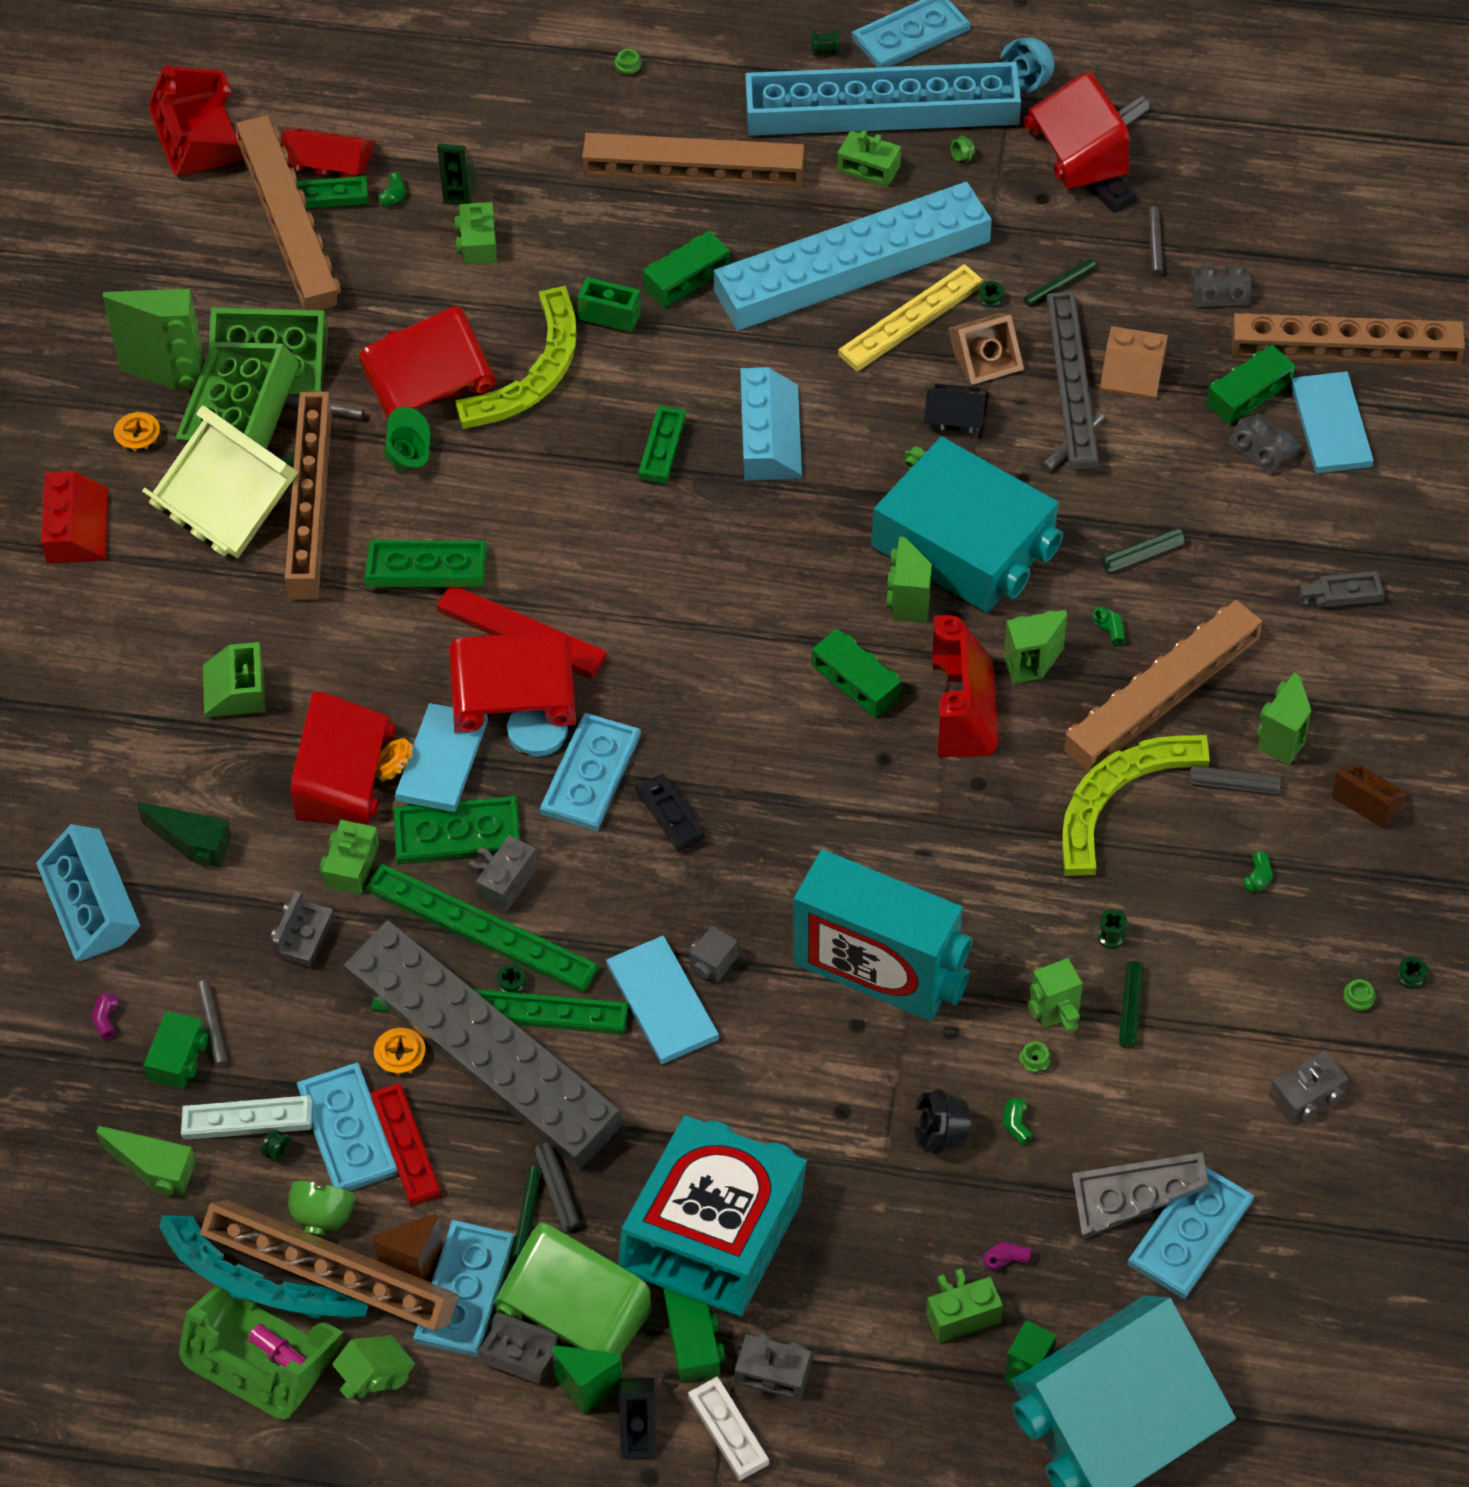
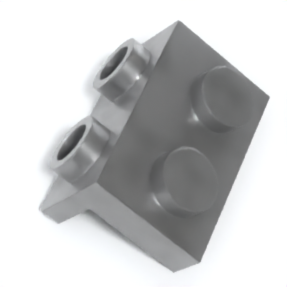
M1228 265L1225 269L1200 266L1198 270H1190V281L1194 288L1195 307L1250 305L1251 277L1247 268H1243L1241 265Z
M1260 414L1240 419L1229 439V444L1269 474L1276 472L1282 460L1297 456L1301 445L1294 441L1291 434L1280 431L1272 425L1269 418Z
M295 891L292 899L287 900L284 905L282 921L279 926L276 925L273 928L270 943L273 944L275 957L311 967L334 918V911L331 908L304 901L303 893Z
M496 1313L493 1317L491 1332L478 1350L477 1362L539 1384L553 1362L552 1349L553 1345H557L558 1335L507 1315Z

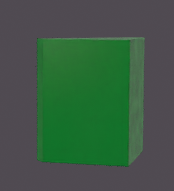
M553 1345L552 1355L556 1381L583 1415L620 1390V1379L623 1378L621 1354Z

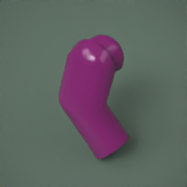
M113 993L100 994L96 998L91 1014V1020L103 1040H108L116 1034V1030L109 1019L110 1011H115L117 1009L116 1006L119 1005V999Z
M1000 1242L984 1254L983 1262L990 1270H998L1011 1261L1028 1264L1032 1248Z

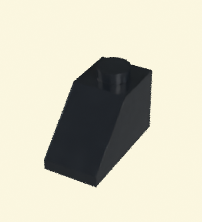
M621 1378L619 1390L621 1458H655V1378Z

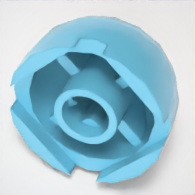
M1036 38L1016 39L1007 44L1001 53V58H1004L1003 62H1017L1019 88L1026 93H1031L1048 83L1054 72L1055 63L1050 48L1043 41Z

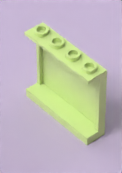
M202 405L196 413L197 416L203 419L200 426L155 490L151 492L144 487L142 491L151 497L149 503L161 512L165 508L172 513L169 518L182 527L186 523L193 528L190 533L203 542L207 538L214 542L211 548L226 557L230 553L239 558L296 477L298 471Z

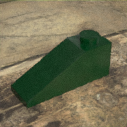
M438 143L437 152L443 204H470L475 189L476 176L474 162L466 146Z
M139 802L140 818L142 824L190 861L201 866H221L232 837L228 820Z

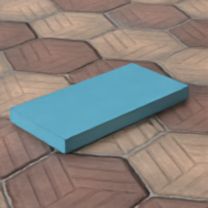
M920 0L853 31L852 39L877 68L891 67L969 31L970 22L950 0Z
M1348 372L1291 378L1290 385L1315 474L1372 467L1374 460Z
M429 703L413 745V755L407 761L408 765L405 766L396 790V801L455 812L485 731L488 714H484V724L478 730L454 733L452 707Z
M584 712L539 808L540 815L598 832L641 736V729Z
M660 936L606 960L609 971L626 1002L629 1003L632 1013L661 1065L719 1040L717 1030L664 936Z
M358 1062L297 1082L300 1096L310 1095L312 1098L311 1127L332 1186L353 1191L398 1176L397 1167Z
M1207 1167L1209 1188L1168 1204L1128 1259L1127 1264L1182 1299L1187 1297L1254 1200L1253 1194Z
M456 1220L451 1221L431 1283L459 1294L450 1325L433 1331L418 1324L413 1337L414 1343L477 1357L478 1350L484 1343L495 1308L494 1301L503 1283L514 1248L516 1234Z

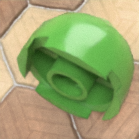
M293 1181L288 1196L289 1213L295 1223L305 1227V1232L317 1237H324L325 1232L336 1231L342 1228L348 1221L353 1211L355 1194L331 1185L319 1187L315 1186V1182Z

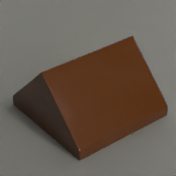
M1358 763L1339 768L1332 792L1333 799L1383 829L1410 795Z
M436 1213L372 1236L379 1262L427 1281L443 1249L439 1220Z

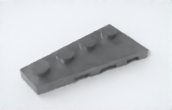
M1203 1152L1072 1173L1083 1239L1209 1188Z

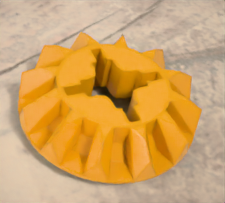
M144 412L127 414L114 427L116 443L121 444L124 450L131 448L134 452L138 448H145L147 450L150 444L157 443V437L161 435L157 419ZM138 426H140L142 433L135 438L133 434L136 433Z
M400 738L387 744L381 750L375 777L384 782L388 779H393L397 773H401L404 766L408 765L407 761L413 755V745L405 738Z
M394 1028L386 1031L378 1038L374 1046V1056L377 1065L382 1067L385 1073L389 1071L397 1076L404 1072L412 1073L415 1067L418 1065L422 1066V1060L424 1055H426L422 1037L417 1032L408 1028ZM400 1043H402L406 1053L402 1055L400 1060H397L395 1052L398 1051Z

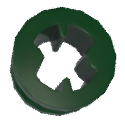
M990 280L982 283L979 287V302L988 308L998 307L1003 302V286L999 282ZM988 292L989 294H991V292L996 293V296L994 297V295L992 294V297L986 296V293Z
M1408 957L1402 960L1397 972L1399 983L1408 989L1420 988L1424 984L1428 973L1426 963L1417 957ZM1407 969H1411V972L1413 970L1418 971V976L1414 977V974L1408 976L1406 974Z
M507 964L499 969L497 981L500 991L522 993L526 987L525 972L520 966ZM514 976L516 983L509 984L507 977Z
M276 1129L271 1130L262 1144L261 1155L264 1157L271 1156L272 1161L279 1162L289 1148L290 1136L286 1134L280 1136V1131Z

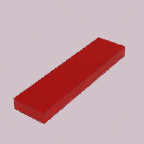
M401 1083L371 1092V1099L410 1207L441 1197L439 1185Z

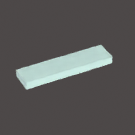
M310 1095L183 1106L181 1136L183 1140L263 1134L269 1133L273 1129L280 1132L311 1130L312 1098Z

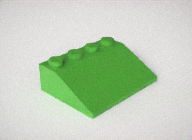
M168 289L103 292L104 304L120 371L173 390H194L205 363L191 290Z
M211 307L209 350L212 342L284 344L300 362L288 395H300V392H321L328 346L329 317L324 310Z
M212 342L175 440L183 444L188 443L203 421L202 418L196 415L203 405L267 450L300 362L284 344Z

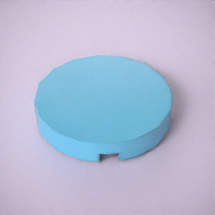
M545 710L513 712L510 715L507 732L509 742L516 751L528 753V756L543 757L561 748L563 741L567 738L568 726L550 724L546 720Z

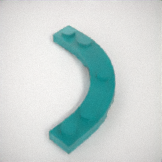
M162 1215L159 1228L174 1253L178 1256V1259L203 1278L229 1291V1294L235 1298L248 1299L267 1306L303 1313L311 1318H319L322 1315L338 1316L345 1319L352 1316L366 1317L368 1303L329 1287L302 1285L284 1281L282 1285H276L274 1282L264 1279L263 1274L240 1264L233 1266L229 1262L223 1261L224 1254L217 1250L205 1236L200 1235L201 1229L193 1216Z

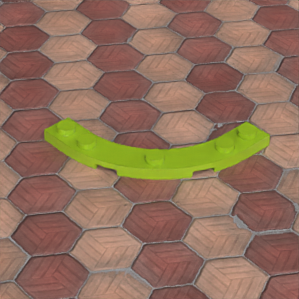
M566 286L538 292L548 332L545 351L530 368L529 374L520 382L514 381L496 391L455 401L462 429L493 423L519 414L542 400L561 381L573 359L577 337L575 314Z
M1207 735L1168 736L1139 742L1138 746L1123 752L1120 750L1114 752L1093 767L1075 789L1065 813L1062 831L1064 876L1096 875L1094 847L1096 821L1106 802L1122 786L1133 779L1154 771L1191 768L1192 766L1209 767Z

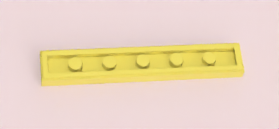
M965 264L842 346L838 349V356L856 372L860 371L976 292L983 283V279Z

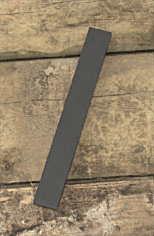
M1075 292L1047 294V307L1069 470L1099 468Z

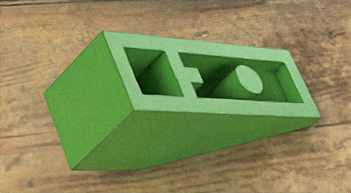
M98 1126L96 1132L101 1147L151 1189L165 1196H171L172 1194L184 1195L196 1163L192 1147Z

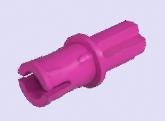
M262 1323L255 1326L248 1336V1341L266 1353L269 1361L272 1363L277 1362L282 1367H286L292 1360L300 1365L307 1360L289 1346L290 1343L287 1339H280Z

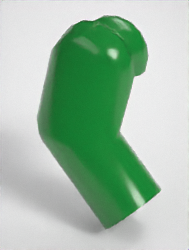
M393 172L389 175L390 186L379 195V201L385 207L396 204L406 195L402 174L399 172Z
M1104 607L1095 608L1092 613L1095 624L1110 632L1113 646L1124 645L1126 643V636L1121 616Z
M1258 851L1252 855L1255 869L1251 872V875L1243 879V884L1249 892H1254L1257 889L1260 891L1272 881L1273 872L1266 851Z
M1011 1098L1004 1106L1003 1126L1021 1146H1024L1033 1138V1134L1022 1123V1118L1025 1114L1024 1110H1027V1103L1022 1098Z

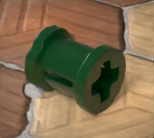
M834 29L833 32L829 33L811 31L812 55H817L818 52L830 51L839 54L838 29ZM822 41H831V43L819 44Z
M1109 909L1101 914L1100 928L1097 934L1100 945L1107 949H1117L1124 944L1128 920L1125 913L1120 910Z

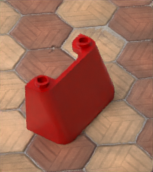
M166 65L162 67L150 97L149 111L173 175L187 176L244 160L224 107L226 99L231 94V85L227 82L224 71Z
M1091 72L1078 75L1027 111V116L1024 117L1025 128L1033 136L1043 133L1057 156V163L1054 164L1055 177L1057 180L1062 181L1066 189L1129 174V135L1127 127Z
M461 307L448 308L368 345L359 353V361L365 379L387 421L389 415L397 408L410 407L416 410L465 386H468L472 392L483 393L497 384L489 363Z
M950 615L934 616L932 670L943 669L947 673L948 682H963L962 691H950L940 698L937 756L938 758L989 756L995 752L998 745L992 657L960 618Z
M561 632L462 637L457 638L450 644L449 663L454 733L478 730L484 724V714L545 710L546 720L552 725H576L571 647L569 637Z
M313 691L291 780V797L296 820L339 825L340 820L370 826L371 817H376L378 812V799L373 797L372 789L382 745L386 746L388 741L393 740L395 736V722H391L389 715L327 692Z

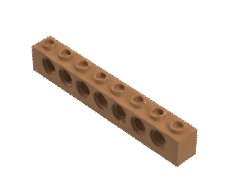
M1234 313L1231 331L1232 358L1251 359L1257 351H1263L1270 345H1273L1289 360L1461 366L1465 349L1463 322Z

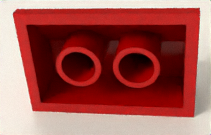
M291 128L282 129L280 147L284 146L288 154L287 165L289 168L303 171V166L312 167L313 173L329 175L330 170L339 171L340 177L348 178L356 177V174L365 173L375 140Z
M75 471L45 472L41 545L47 564L106 561L108 487Z

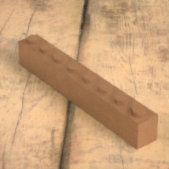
M268 115L237 122L236 140L303 310H323L337 306V294L341 293L340 284L337 277L332 278L330 273L332 266L329 256H324L322 253L323 243L319 233L315 234L313 230V216L310 211L306 212L305 210L306 201L302 189L297 190L295 185L297 184L294 169L289 168L287 165L288 154L286 148L279 145L280 136L277 126L271 124Z
M586 133L582 156L583 175L802 188L804 144Z
M300 392L294 458V469L298 471V474L292 483L285 583L289 600H313L319 597L332 422L329 392Z
M1237 599L1228 607H1221L1214 618L1207 623H1201L1186 640L1181 639L1178 641L1173 650L1166 656H1159L1153 662L1151 668L1144 673L1140 672L1135 675L1130 684L1123 690H1116L1109 698V701L1103 706H1097L1092 709L1087 718L1080 724H1073L1065 734L1064 751L1089 772L1104 758L1121 750L1260 638L1263 621Z
M229 1200L209 1204L200 1235L433 1331L450 1325L459 1294Z

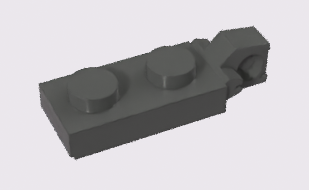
M1370 571L1320 576L1319 580L1312 582V585H1301L1299 587L1298 600L1300 606H1314L1317 604V607H1333L1383 602L1385 595L1378 572Z

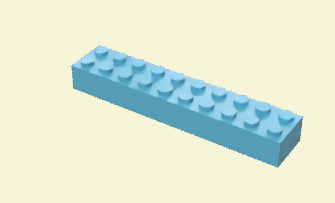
M1017 62L746 73L748 136L850 132V130L862 131V129L875 131L1020 124L1021 97Z
M964 182L715 269L714 292L734 327L739 331L990 242L992 219L968 182Z

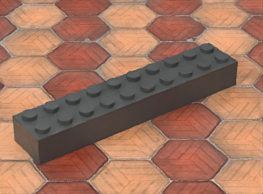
M389 920L344 964L350 979L372 998L377 999L409 1029L417 1032L428 1045L542 1140L552 1144L553 1149L578 1170L581 1171L624 1125L620 1110Z

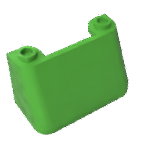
M543 1222L538 1223L530 1234L494 1301L497 1313L518 1320H522L526 1316L579 1349L616 1354L624 1352L651 1313L650 1290L643 1280Z
M216 1285L186 1312L179 1348L181 1361L193 1372L278 1419H287L298 1409L339 1350L344 1332L322 1322L312 1327L308 1335L257 1307V1302L235 1298L229 1294V1291ZM262 1323L280 1339H287L290 1343L289 1346L307 1360L302 1365L292 1360L286 1367H282L277 1362L272 1363L269 1361L266 1353L248 1341V1336L255 1326Z

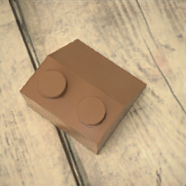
M998 313L948 328L955 357L970 385L1024 370L1011 314Z
M1111 326L1100 391L1156 400L1168 335Z

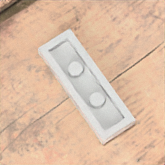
M718 1377L688 1392V1399L739 1481L769 1465L767 1455Z

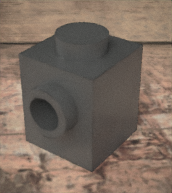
M711 926L701 939L697 938L690 947L691 969L698 977L709 979L717 984L738 958V941L716 927Z

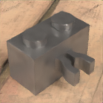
M510 835L494 857L487 849L479 848L478 858L485 860L487 864L484 862L476 863L473 860L468 864L470 872L480 875L476 880L478 901L503 914L507 912L538 868L536 848Z
M1326 1050L1272 1080L1269 1096L1293 1125L1302 1119L1303 1121L1310 1120L1318 1113L1319 1109L1327 1104L1333 1106L1340 1102L1345 1096L1348 1078Z
M746 1334L735 1367V1384L801 1401L811 1367V1351L806 1350L804 1346L797 1343L783 1344L775 1342L766 1335L757 1334L752 1336Z

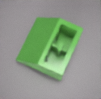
M899 537L898 549L892 548L891 572L888 574L887 607L892 608V620L927 623L932 564L905 537Z
M1066 610L1047 611L1039 615L1019 616L1007 620L1004 657L1013 684L1042 679L1064 649L1067 621Z
M259 642L228 645L203 664L205 718L266 712L264 663Z
M1295 672L1287 682L1283 680L1275 693V700L1272 703L1267 702L1260 714V718L1263 721L1256 734L1260 736L1257 749L1289 766L1305 744L1311 715V707L1300 675Z

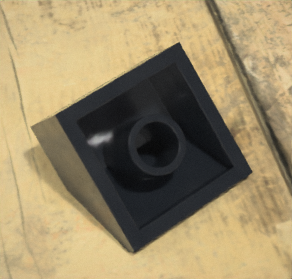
M930 383L927 388L924 423H930V428L946 430L947 425L959 426L958 431L975 433L976 428L981 429L983 426L987 388Z

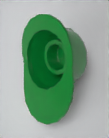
M410 407L397 408L389 415L387 422L386 442L384 445L385 458L395 467V471L398 473L403 470L424 466L429 458V425L419 411Z

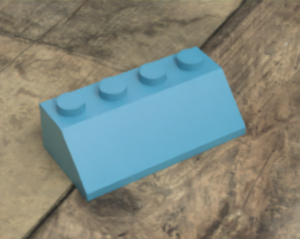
M769 367L740 368L744 480L802 479L798 385Z
M70 824L36 864L75 961H83L122 946L140 927V924L101 830Z

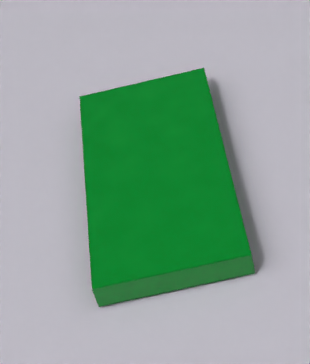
M370 540L364 577L365 587L484 588L487 541Z
M516 796L459 801L455 812L420 805L393 807L397 865L478 858L480 847L487 849L494 856L509 835L520 840Z

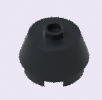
M936 1089L930 1093L923 1092L916 1105V1110H922L920 1127H914L918 1147L926 1148V1150L931 1151L933 1154H939L963 1146L968 1138L971 1127V1117L967 1102L941 1089Z

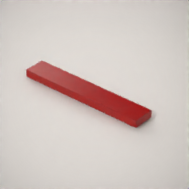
M449 587L436 605L438 612L491 635L561 632L460 587ZM566 634L570 640L572 670L593 679L607 658V651Z

